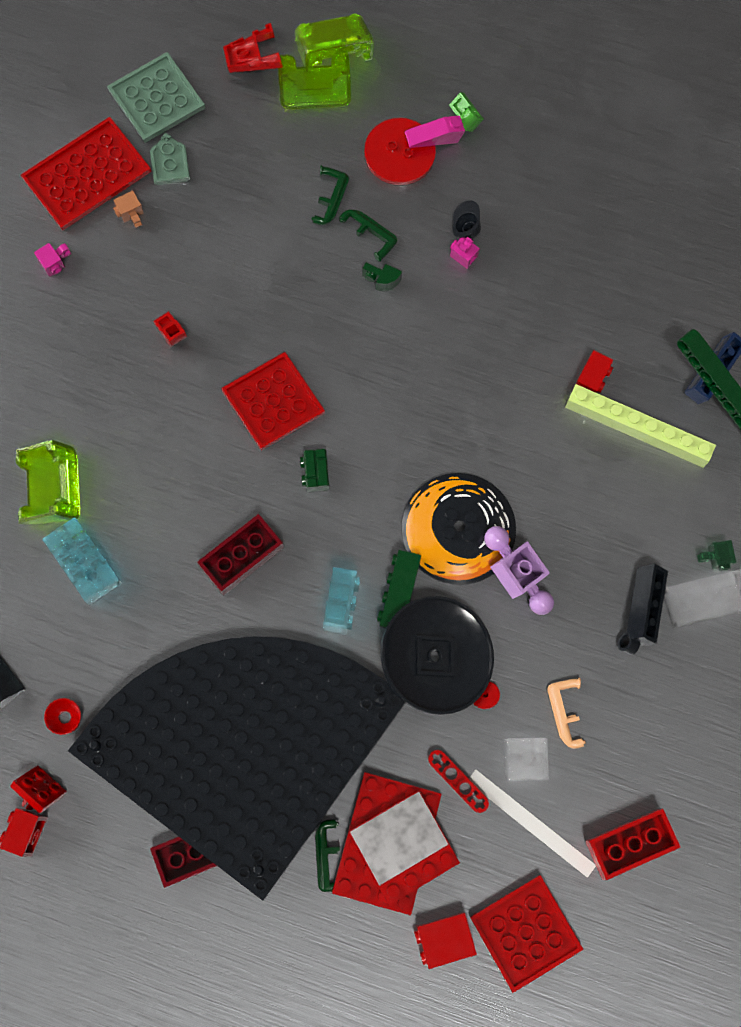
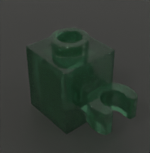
M732 540L714 542L708 546L709 552H702L700 555H697L699 563L711 561L712 569L719 568V571L729 570L732 565L737 563Z

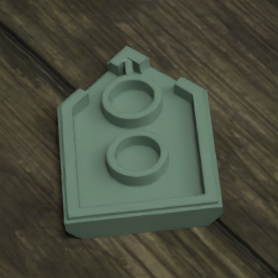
M165 132L157 145H154L150 150L154 184L164 185L186 182L190 180L186 146L181 142H177Z

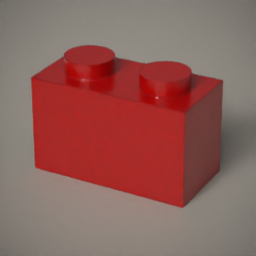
M593 350L576 384L595 393H601L606 384L603 382L604 377L609 378L614 368L611 366L613 359Z

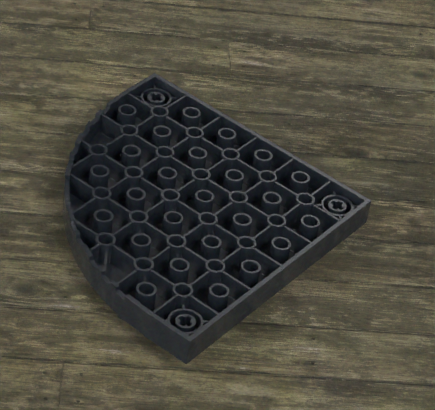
M253 636L230 638L202 644L179 652L153 665L131 680L97 713L69 748L68 752L264 901L406 703L395 694L389 683L356 661L330 649L308 642L280 637Z

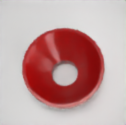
M59 698L51 702L44 714L47 728L58 735H67L75 731L80 725L82 718L81 710L77 703L67 698ZM63 712H69L71 720L68 723H62L60 715Z

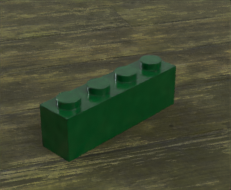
M398 550V554L393 555L391 565H394L393 573L389 572L387 584H390L388 592L384 591L382 603H385L384 610L379 611L377 622H380V627L386 628L394 614L410 603L421 555Z

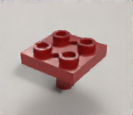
M38 765L14 780L10 786L24 799L22 802L23 807L28 803L25 809H35L39 814L60 800L67 792Z

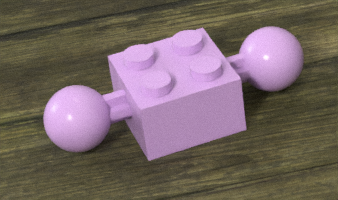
M500 526L489 528L485 533V544L489 549L499 551L503 557L490 568L511 598L514 599L527 591L530 595L529 606L534 613L546 615L551 612L554 607L552 595L545 590H539L536 585L550 572L527 541L511 550L508 545V532Z

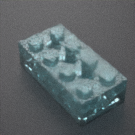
M75 517L42 539L89 606L122 583ZM71 543H75L73 548L68 549ZM82 558H86L85 562L79 565V561ZM92 574H97L95 579L89 580Z

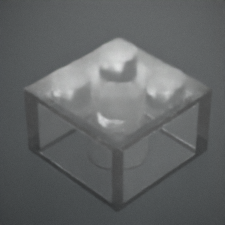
M507 738L504 740L505 781L549 780L547 738Z

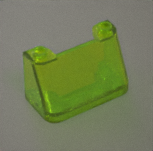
M352 14L319 22L303 23L295 29V39L305 72L313 71V66L317 62L321 65L322 59L355 53L356 58L362 55L364 61L373 59L374 41L361 15Z
M348 52L335 53L331 58V65L296 67V60L291 55H280L283 67L278 68L280 102L284 108L344 107L351 102V75Z
M55 440L16 449V464L22 470L27 471L28 506H22L18 510V523L32 525L78 519L80 516L78 464L75 449L70 445Z

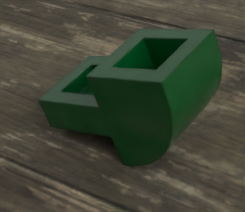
M366 262L363 267L362 276L370 282L375 281L376 290L389 291L400 283L402 271L385 264L382 270Z

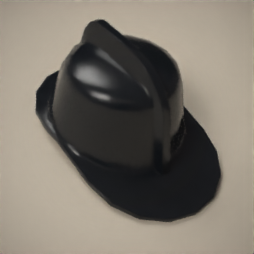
M471 200L461 203L454 211L453 234L459 238L469 237L474 241V238L481 231L479 205Z

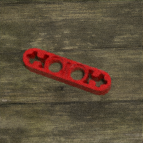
M440 750L431 752L428 760L436 772L475 812L482 813L486 811L489 806L486 796L444 752ZM434 754L437 756L441 754V761L444 764L446 761L450 763L442 772L439 771V768L442 766L439 763L433 764L432 762ZM454 768L457 771V777L454 780H449L446 777L447 769ZM462 783L470 784L471 792L464 795L460 792L459 788ZM475 790L478 792L475 797L479 800L484 799L483 809L480 807L476 809V802L473 799L470 802L467 800L468 797L473 795Z

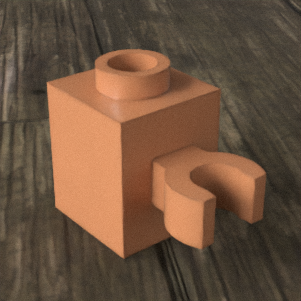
M133 190L113 200L116 206L113 209L118 218L121 217L124 223L132 220L135 228L142 226L139 215L143 214V210Z

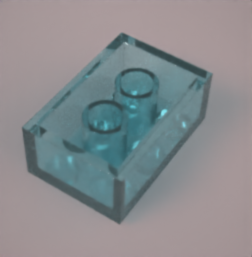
M333 567L323 622L324 631L347 635V631L352 630L353 616L350 614L351 611H355L357 596H354V592L359 591L360 577H357V571Z

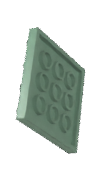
M168 52L107 86L109 92L144 143L205 109V104Z

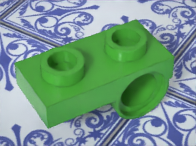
M460 92L449 104L454 113L461 117L466 131L473 132L484 120L463 92Z

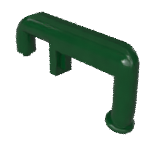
M323 165L320 166V176L327 175L338 180L331 199L319 197L318 203L328 206L324 218L316 215L311 218L314 224L321 226L327 225L335 218L349 182V176L346 173L329 167H323Z
M346 210L339 217L341 223H345L351 217L361 224L356 232L357 236L363 235L368 230L386 243L380 251L374 253L375 259L381 262L396 245L397 237L361 211Z
M336 819L323 821L315 835L318 887L322 892H332L334 882H330L328 854H338L340 846H327V829H336V826L339 825Z

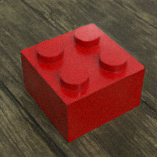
M16 808L15 811L10 813L7 821L9 826L0 837V849L21 857H32L48 817L27 809Z

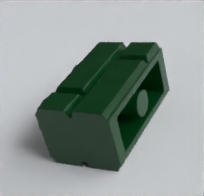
M326 449L303 451L304 457H300L301 468H305V475H302V487L306 486L307 492L330 490Z

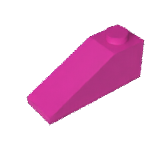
M449 116L405 131L409 147L415 148L458 143L465 129L460 116Z

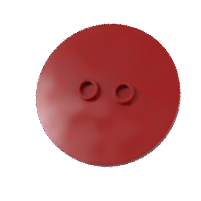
M392 118L379 123L372 129L366 139L364 153L368 168L377 178L393 185H408L421 180L428 174L435 160V145L410 148L405 135L406 130L420 126V123L407 118Z

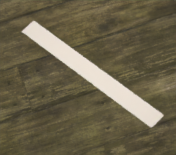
M475 770L469 780L488 799L588 878L596 867L592 861L479 771Z

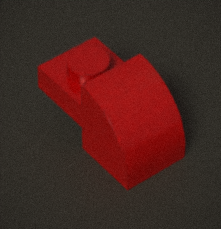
M169 311L153 321L170 347L187 338L186 332Z

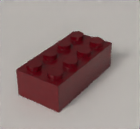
M257 514L197 563L224 596L280 552L284 546L283 542L263 518Z

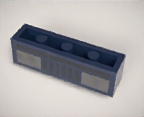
M735 332L724 336L714 349V353L728 371L741 355V337ZM699 374L695 376L684 392L697 404L708 401L713 395Z

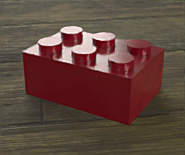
M180 837L150 848L164 888L217 867V865Z

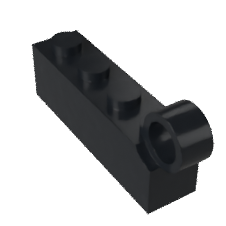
M656 564L637 568L627 632L623 633L618 640L619 650L633 655L638 651L640 645L657 644L668 570Z

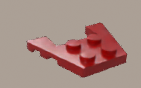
M271 23L266 24L265 29L261 31L256 29L252 32V36L246 39L241 37L223 46L229 73L283 67L279 52L264 57L260 55L258 42L275 37Z

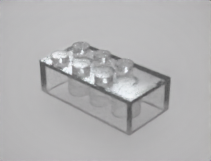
M741 569L666 587L664 601L673 629L741 612Z

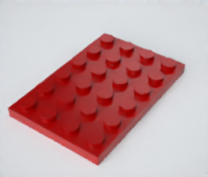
M108 117L22 173L21 177L63 231L152 171L111 117Z
M364 772L348 831L418 790L436 819L442 794ZM348 832L332 894L411 915L418 889L389 906Z

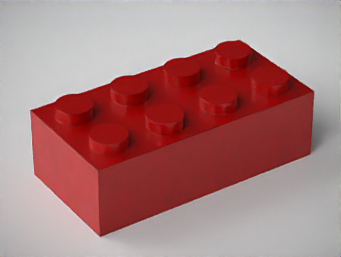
M663 809L654 810L585 841L602 880H609L681 848Z

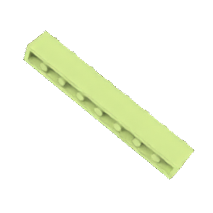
M575 384L565 406L567 409L702 468L708 464L716 447L713 443Z

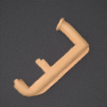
M580 677L578 679H568L552 683L547 689L559 737L572 749L584 747L586 742L582 738L572 740L568 723L576 722L580 719L576 715L566 716L560 690L569 688L580 689Z

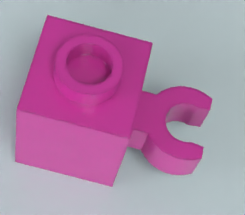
M462 237L452 243L450 257L468 269L478 257L480 248L473 244L474 241L469 237Z
M48 243L35 251L34 254L50 277L60 273L65 268L61 259L68 257L71 252L65 243L56 250Z

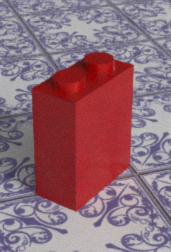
M464 912L416 926L418 930L414 932L417 944L421 943L423 952H420L423 965L427 964L428 969L477 955Z

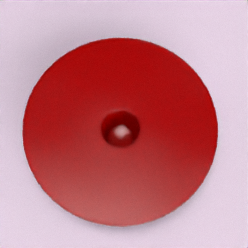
M489 682L484 693L473 704L480 709L494 707L500 699L498 687L494 683Z

